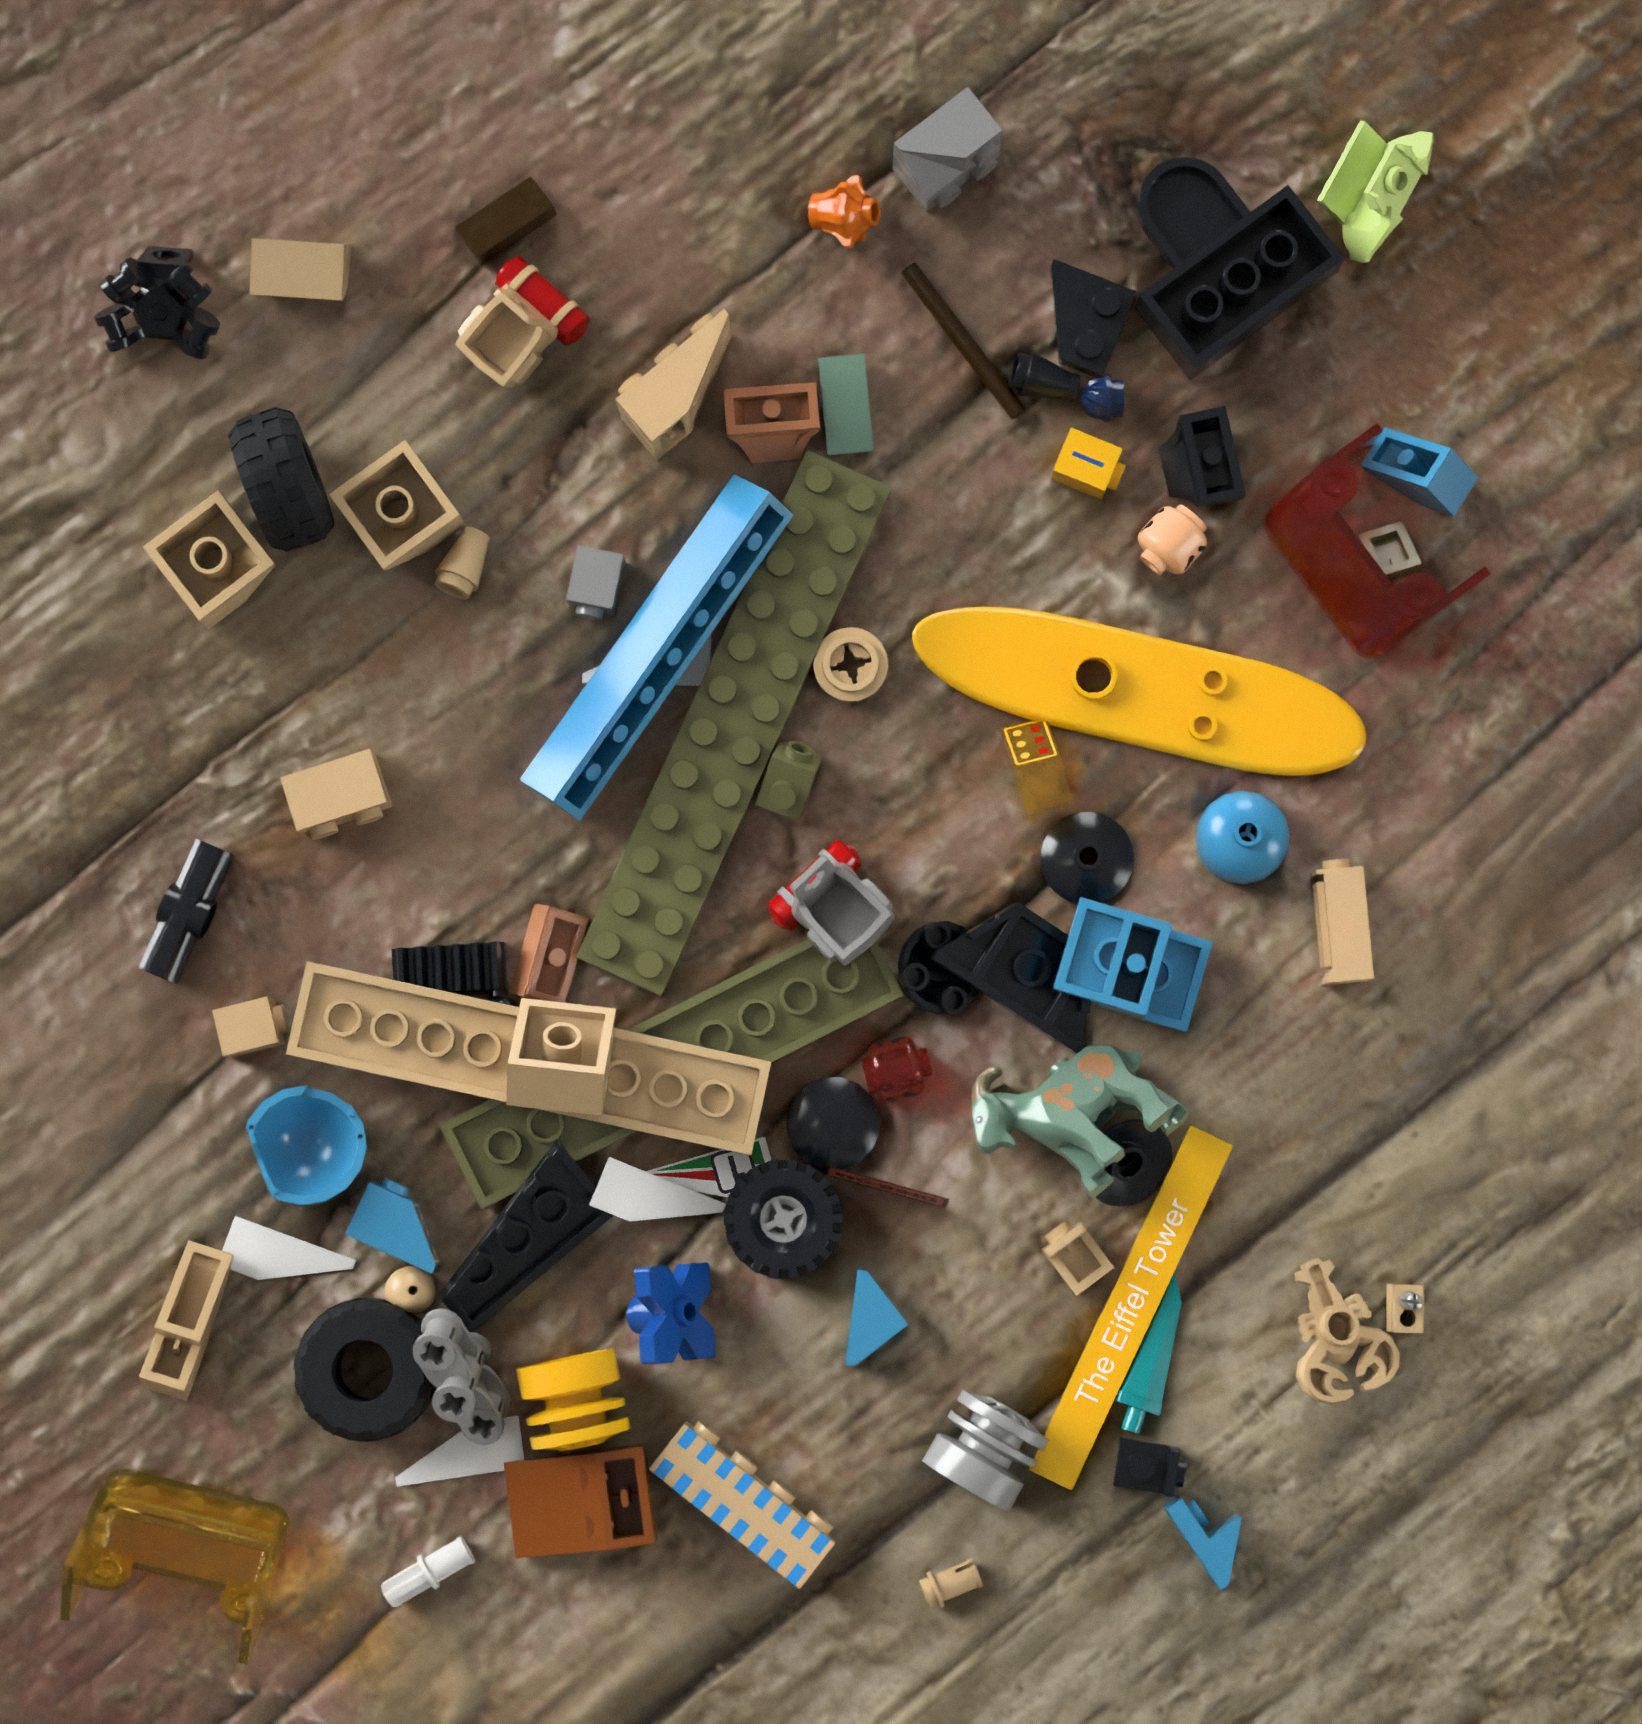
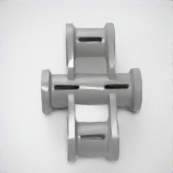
M447 1309L430 1311L422 1320L421 1332L423 1334L416 1339L412 1354L427 1379L437 1387L432 1398L433 1409L440 1418L449 1422H456L470 1441L482 1445L492 1444L499 1440L503 1433V1417L508 1414L512 1399L497 1374L487 1366L492 1357L490 1342L478 1333L469 1332L462 1319L456 1313Z

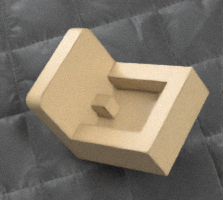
M1066 1220L1044 1236L1049 1244L1042 1251L1074 1295L1077 1296L1114 1269V1266L1088 1233V1229L1082 1222L1072 1226Z

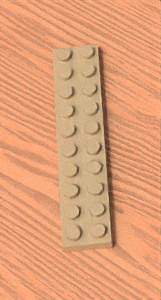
M307 961L286 1055L506 1102L507 1065L519 1007ZM614 1028L609 1078L602 1116L540 1110L752 1155L772 1062Z

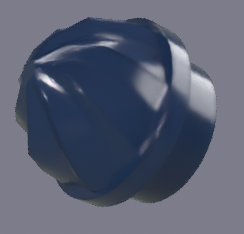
M1104 375L1102 378L1088 382L1082 391L1080 402L1090 417L1103 420V422H1110L1111 417H1123V380H1111L1110 375Z

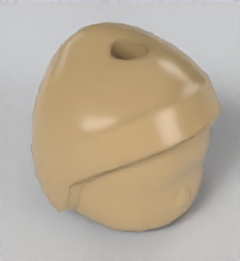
M407 1266L396 1270L388 1278L384 1287L385 1300L390 1301L393 1305H398L412 1314H418L428 1309L436 1296L435 1282L432 1275L416 1266ZM411 1286H415L417 1289L413 1295L408 1292Z

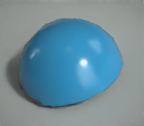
M307 1085L283 1089L262 1101L248 1119L246 1125L247 1133L271 1197L278 1202L300 1207L325 1203L344 1192L362 1168L367 1148L363 1122L351 1104H347L331 1092L309 1088Z

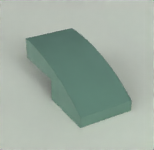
M864 353L818 358L827 455L874 451Z

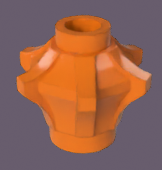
M852 175L846 182H840L835 189L827 190L824 193H814L811 196L808 206L809 223L813 230H822L825 233L831 234L845 248H853L856 241H865L867 236L866 230L870 226L878 225L880 220V204L877 198H870L865 192L862 178L859 175Z

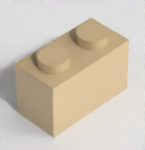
M371 749L280 777L296 831L303 836L310 834L312 840L333 835L339 832L338 824L354 819L356 825L379 820L384 817L382 810L392 807L377 756Z

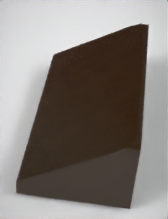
M530 176L457 225L455 229L482 266L555 217L557 213L552 202Z

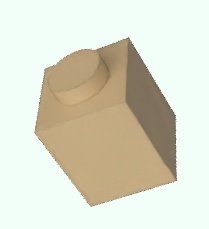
M266 996L212 1010L224 1057L233 1058L285 1044L283 1033L289 1032V1022L283 1004L276 1006L274 998Z

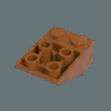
M646 1443L504 1462L515 1557L526 1558L604 1551L655 1544L658 1535L648 1470Z

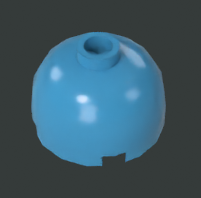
M1240 790L1223 794L1207 806L1197 822L1196 844L1199 859L1211 874L1226 883L1248 884L1262 881L1279 868L1288 853L1290 832L1286 817L1275 802L1260 793ZM1245 828V832L1239 833V829ZM1247 837L1250 842L1244 841L1241 838Z

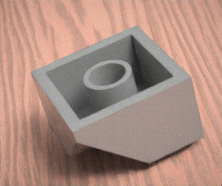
M967 87L894 142L893 171L926 212L936 204L943 208L959 196L962 192L959 188L972 177L977 181L984 178L998 165L996 159L999 157L1003 130L969 87Z

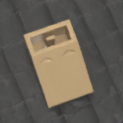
M725 309L715 317L712 313L703 316L691 328L690 332L693 334L680 346L676 343L667 346L654 359V362L657 364L644 376L640 373L634 374L618 389L621 395L616 398V403L622 421L656 460L660 459L693 431L732 337L729 314Z

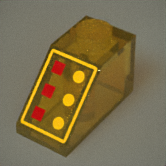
M1031 720L1001 728L1023 819L1069 808L1072 799L1061 757L1048 722Z

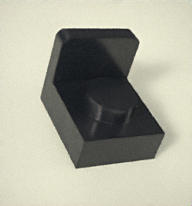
M1120 1437L1113 1485L1161 1493L1164 1496L1173 1497L1175 1486L1183 1487L1187 1459L1179 1458L1180 1449L1177 1446Z

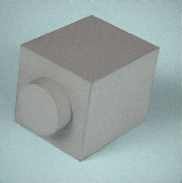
M577 545L566 597L569 607L576 608L575 615L598 621L603 620L604 614L615 616L626 566L624 554Z

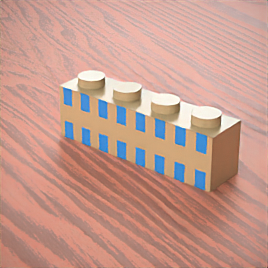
M698 1420L693 1427L686 1421L648 1470L800 1589L834 1546L835 1538L829 1534L834 1527L815 1511L810 1510L806 1516L794 1507L792 1502L796 1497L777 1481L773 1480L768 1486L755 1476L754 1473L758 1467L742 1453L736 1450L730 1456L716 1444L721 1439L720 1436L704 1423Z

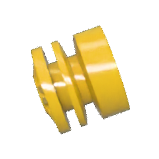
M615 1348L572 1355L516 1369L522 1400H544L546 1410L526 1418L527 1426L549 1423L550 1427L549 1432L530 1437L532 1450L551 1449L567 1451L603 1443L614 1435L631 1428L628 1416L606 1418L605 1411L626 1405L624 1397H602L601 1393L602 1387L621 1379Z

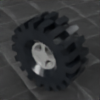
M777 1159L753 1167L735 1183L726 1201L724 1225L729 1245H731L739 1260L745 1263L749 1269L770 1278L790 1279L812 1272L830 1257L841 1235L843 1212L836 1190L822 1173L810 1165L799 1161Z

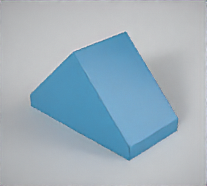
M857 1269L845 1365L848 1366L859 1364L908 1325L870 1273L864 1269Z

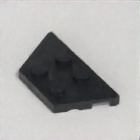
M1014 902L931 954L929 959L1076 1055L1086 1047L1087 1042L1084 1041L1086 1013H1090L1091 1001L1053 990L1068 935L1021 903Z

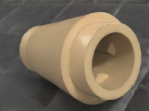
M465 527L462 534L435 570V574L438 576L435 586L455 598L469 599L471 593L478 590L490 537L476 528Z

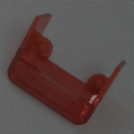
M1378 423L1321 463L1274 503L1269 509L1264 522L1265 531L1269 539L1352 650L1359 656L1368 659L1378 658L1389 652L1477 588L1491 574L1484 567L1448 594L1435 578L1424 573L1411 574L1396 585H1393L1338 512L1339 509L1352 500L1358 489L1356 472L1349 463L1373 446L1383 431Z

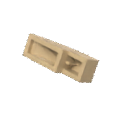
M188 1240L154 1327L156 1333L139 1375L142 1387L187 1401L218 1313L233 1262V1254Z

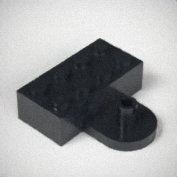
M1178 157L1156 166L1147 175L1141 186L1137 201V214L1140 225L1173 270L1138 295L1135 310L1190 381L1335 275L1345 259L1289 185L1285 186L1256 209L1250 211L1214 166L1197 158Z

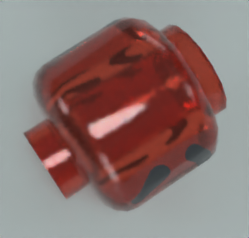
M901 1036L873 1043L868 1048V1057L861 1058L869 1095L877 1094L878 1098L884 1103L922 1094L925 1089L924 1077L933 1075L927 1049L917 1050L914 1040L909 1036Z

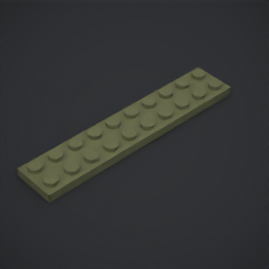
M808 938L626 1031L773 1063L904 997V994L877 941L844 966L839 961L830 962L817 947L813 946ZM489 1099L440 1124L481 1210L515 1194L556 1139L574 1160L578 1162L637 1132L632 1129L540 1109L506 1105V1102Z

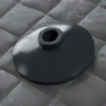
M1078 812L1059 820L1047 833L1041 848L1040 864L1046 882L1061 898L1078 904L1080 897L1103 903L1116 896L1127 884L1133 870L1134 852L1127 833L1116 821L1096 812ZM1085 848L1094 850L1097 855V861L1093 865L1083 864L1079 858L1081 850Z
M1142 1119L1126 1120L1115 1124L1103 1132L1124 1149L1125 1157L1119 1162H1113L1104 1168L1113 1177V1183L1097 1195L1096 1198L1104 1204L1116 1207L1130 1206L1152 1195L1161 1186L1172 1163V1146L1168 1136L1165 1135L1160 1127L1152 1133L1144 1127Z

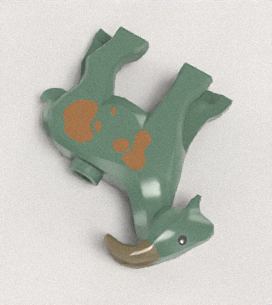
M1106 1044L1085 1047L1070 1060L1068 1058L1060 1059L1050 1069L1048 1079L1037 1090L1023 1094L998 1092L1004 1087L1003 1081H994L1002 1074V1069L998 1066L990 1067L979 1074L972 1086V1124L977 1146L982 1153L990 1154L1000 1147L1015 1149L1017 1145L1010 1136L1014 1128L1053 1150L1073 1165L1081 1174L1083 1187L1091 1199H1094L1113 1183V1177L1104 1168L1113 1162H1119L1125 1157L1124 1149L1100 1131L1103 1126L1112 1120L1117 1111L1139 1110L1143 1115L1144 1127L1149 1132L1153 1133L1161 1127L1166 1136L1187 1120L1189 1112L1184 1105L1174 1100L1162 1090L1155 1088L1152 1081L1135 1075L1141 1062L1137 1051L1125 1052Z

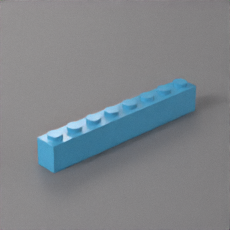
M735 474L732 476L522 775L520 780L575 819L580 821L794 516L769 491Z

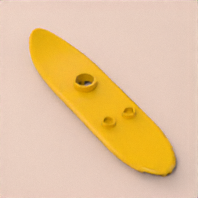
M965 607L941 611L922 619L912 632V642L919 658L936 676L954 689L995 709L1032 721H1039V723L1045 721L1047 725L1227 768L1280 776L1315 775L1341 768L1355 760L1363 752L1366 744V730L1360 716L1340 696L1300 674L1244 657L1069 616L1007 607ZM1097 660L1104 663L1110 671L1109 686L1097 693L1084 691L1076 680V671H1078L1079 666L1083 662Z

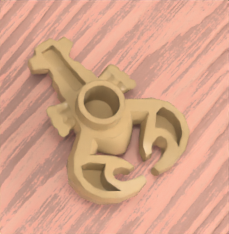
M1316 1258L1300 1265L1301 1270L1294 1273L1295 1282L1307 1284L1309 1288L1307 1295L1311 1313H1304L1298 1317L1301 1339L1304 1342H1308L1311 1337L1313 1338V1344L1298 1361L1296 1378L1301 1390L1311 1399L1325 1404L1341 1403L1352 1397L1354 1391L1353 1389L1335 1390L1331 1386V1381L1343 1384L1348 1379L1338 1369L1323 1364L1324 1359L1334 1364L1344 1365L1352 1358L1358 1345L1363 1346L1355 1368L1356 1377L1365 1375L1367 1367H1371L1373 1370L1369 1379L1359 1385V1389L1363 1392L1375 1390L1392 1380L1399 1369L1400 1352L1392 1336L1379 1328L1359 1324L1358 1319L1372 1317V1312L1368 1310V1305L1363 1301L1360 1294H1353L1343 1300L1342 1295L1328 1278L1335 1266L1330 1259L1323 1262Z

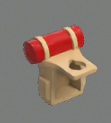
M520 256L510 259L503 264L496 276L495 285L498 289L494 293L495 297L486 306L479 304L471 312V315L459 328L458 333L460 337L455 343L476 367L505 388H512L516 383L523 384L542 362L541 353L555 339L565 346L578 341L586 333L585 330L588 328L590 317L580 309L579 304L574 300L570 301L539 274L538 268L533 264H528Z

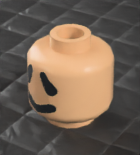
M1181 504L1176 508L1170 506L1162 507L1138 534L1139 545L1144 551L1140 559L1159 575L1165 570L1173 574H1182L1205 550L1207 539L1204 532L1207 530V526L1195 513Z

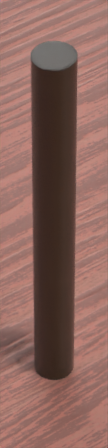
M916 262L906 267L901 272V275L1010 419L1013 420L1026 410L1025 406L1013 390L1008 388L1006 381Z

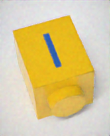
M1070 428L1054 466L1051 480L1102 500L1107 488L1116 491L1126 465L1118 462L1123 448Z

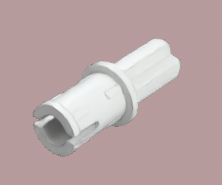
M460 1535L456 1540L427 1557H424L422 1554L417 1556L418 1562L381 1584L382 1593L392 1607H398L430 1587H433L435 1590L438 1589L440 1581L467 1565L475 1563V1558L468 1544Z

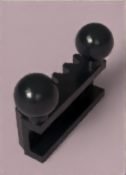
M493 941L489 943L434 945L430 947L416 946L413 948L401 947L392 949L393 980L451 993L489 991L490 998L487 999L488 1001L517 1007L515 1001L508 997L509 984L506 971L505 952H507L505 942Z

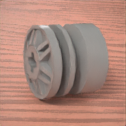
M962 1389L957 1401L974 1411L971 1419L950 1410L947 1417L963 1433L959 1440L937 1433L922 1461L959 1486L1009 1512L1024 1486L1019 1477L1008 1469L1012 1461H1015L1025 1466L1034 1467L1037 1460L1020 1449L1021 1445L1026 1441L1044 1450L1049 1439L1043 1436L1028 1418L990 1396L972 1394Z

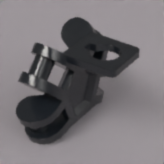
M148 246L137 260L130 257L125 259L120 264L121 271L116 276L109 275L101 281L100 286L105 295L117 303L103 309L94 316L99 327L104 326L109 339L105 341L109 352L124 349L141 338L175 340L180 349L191 357L197 359H205L210 350L207 342L210 335L217 334L220 322L213 314L198 307L211 294L213 289L207 283L201 286L190 274L193 271V268L189 265L193 258L192 249ZM158 257H173L167 261L158 260ZM133 285L142 287L136 293L131 289ZM132 312L138 326L125 330L121 319ZM187 321L193 327L192 331L185 329Z

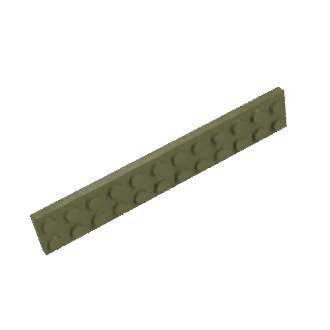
M809 450L806 451L782 503L794 516L750 577L741 593L578 951L577 959L659 996H663L811 670L816 653L822 640L826 637L888 500L892 487Z

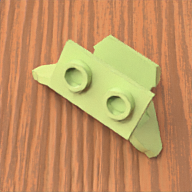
M1365 121L1359 122L1317 199L1342 224L1343 242L1349 251L1350 260L1362 263L1369 262L1392 230L1403 220L1400 213L1421 175L1428 174L1432 145L1434 143L1433 133L1419 131L1386 143Z

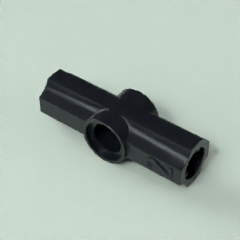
M199 839L195 840L177 882L169 886L161 900L156 914L157 927L147 945L138 968L178 984L197 940H201L205 936L213 921L218 904L215 899L225 881L224 879L235 855Z

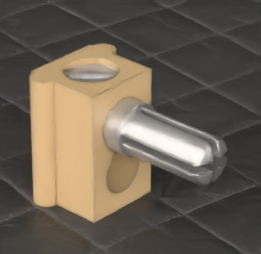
M1386 1284V1332L1424 1333V1285ZM1404 1310H1409L1412 1315V1321L1407 1326L1402 1325L1400 1321V1316Z

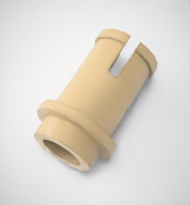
M972 1558L932 1575L931 1571L926 1572L927 1577L919 1580L929 1607L938 1604L940 1608L945 1607L944 1601L975 1588L983 1587Z

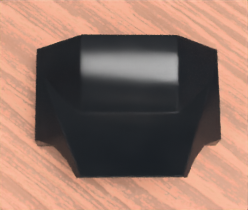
M1226 406L1180 415L1176 430L1159 447L1169 496L1190 500L1198 508L1243 500L1246 497Z

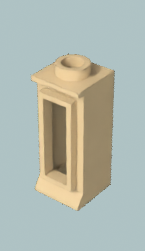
M1350 859L1322 861V869L1315 870L1310 874L1311 878H1318V882L1314 883L1312 888L1320 969L1326 968L1321 986L1373 980L1374 971L1364 867H1351Z

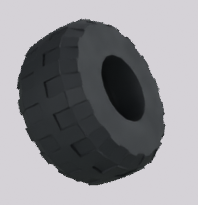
M274 407L237 421L236 425L228 433L230 447L252 510L271 548L289 552L326 538L335 526L334 517L315 461L293 412Z
M372 1297L355 1298L341 1302L318 1316L307 1328L300 1340L293 1367L295 1369L294 1384L297 1396L299 1395L304 1405V1410L310 1418L314 1419L323 1427L322 1429L334 1436L359 1442L379 1441L390 1438L415 1423L427 1409L436 1390V1387L427 1379L412 1354L416 1339L423 1334L421 1332L422 1322L415 1314L407 1312L396 1304L393 1305L388 1300ZM360 1340H370L381 1345L389 1354L393 1364V1378L388 1389L382 1395L375 1398H363L354 1394L345 1385L341 1375V1360L346 1350L353 1343Z

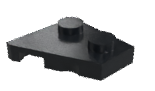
M1053 259L1050 273L1054 297L1053 307L1057 331L1058 363L1095 378H1102L1137 291Z

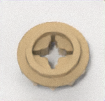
M854 627L841 628L833 631L822 640L813 662L814 675L822 690L839 701L860 702L875 694L883 684L888 671L887 654L882 643L870 632ZM846 646L849 647V652L853 654L855 660H871V662L864 663V666L858 668L856 684H853L852 678H849L847 671H831L832 668H837V665L844 662V647Z

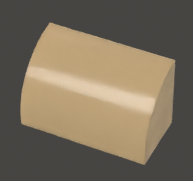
M252 238L250 295L342 301L346 295L349 281L351 244Z

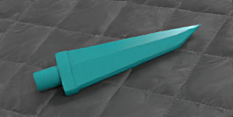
M1175 1272L1153 1316L1124 1384L1116 1397L1117 1402L1128 1405L1121 1428L1136 1434L1140 1433L1146 1412L1160 1416L1163 1406L1161 1403L1182 1304Z

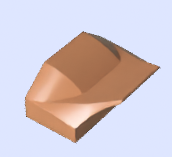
M816 382L723 389L727 438L739 444L752 464L800 460L810 438L820 431Z

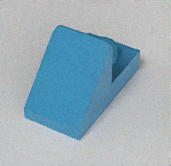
M1179 1495L1175 1496L1163 1504V1508L1220 1590L1224 1589L1230 1582L1241 1517L1236 1513L1208 1533H1205L1202 1528L1208 1525L1209 1521L1197 1503L1191 1500L1185 1504Z

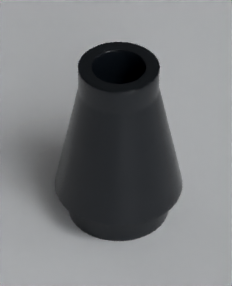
M1033 351L1029 355L1019 352L1012 366L1008 388L1018 391V396L1063 399L1073 402L1078 391L1080 375L1067 371Z

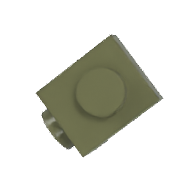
M780 740L771 756L755 805L799 821L816 773L821 765L823 755L814 752L805 743Z

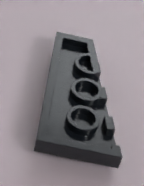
M557 1139L439 1293L442 1302L450 1311L456 1313L462 1319L469 1332H474L614 1216L589 1205L597 1185Z

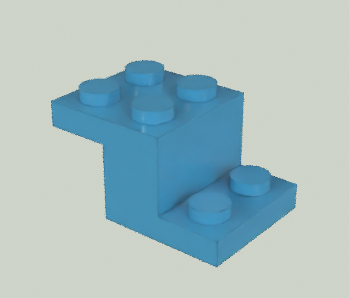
M1080 897L1053 990L1096 1002L1095 1007L1186 1033L1213 942L1171 930L1173 925L1171 923Z

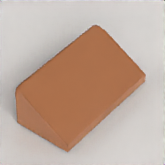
M535 904L510 993L527 999L566 1003L578 961L576 956L583 943L589 918L555 907Z

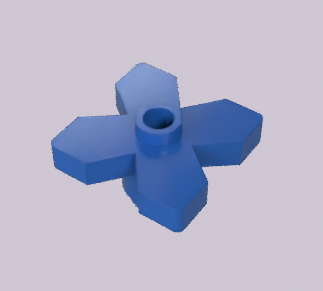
M709 1263L677 1264L673 1274L668 1266L636 1268V1297L632 1298L628 1304L627 1322L634 1333L640 1334L641 1363L643 1365L671 1363L675 1361L678 1352L683 1360L715 1357L714 1328L699 1313L700 1307L711 1292Z

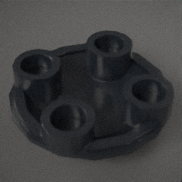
M950 921L929 922L914 930L903 944L898 959L899 982L906 997L919 1009L933 1014L960 1013L979 993L978 990L929 959L934 951L967 932L968 930L964 926Z
M822 1077L806 1084L793 1098L787 1112V1135L794 1151L808 1164L823 1170L825 1165L843 1170L860 1163L873 1149L879 1134V1112L872 1096L858 1083L843 1077Z

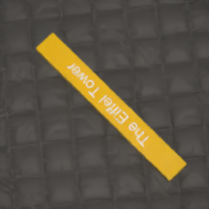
M1189 1125L1043 1435L1049 1439V1442L1044 1450L1037 1448L1033 1456L1037 1463L1034 1467H1028V1470L1072 1491L1233 1145Z

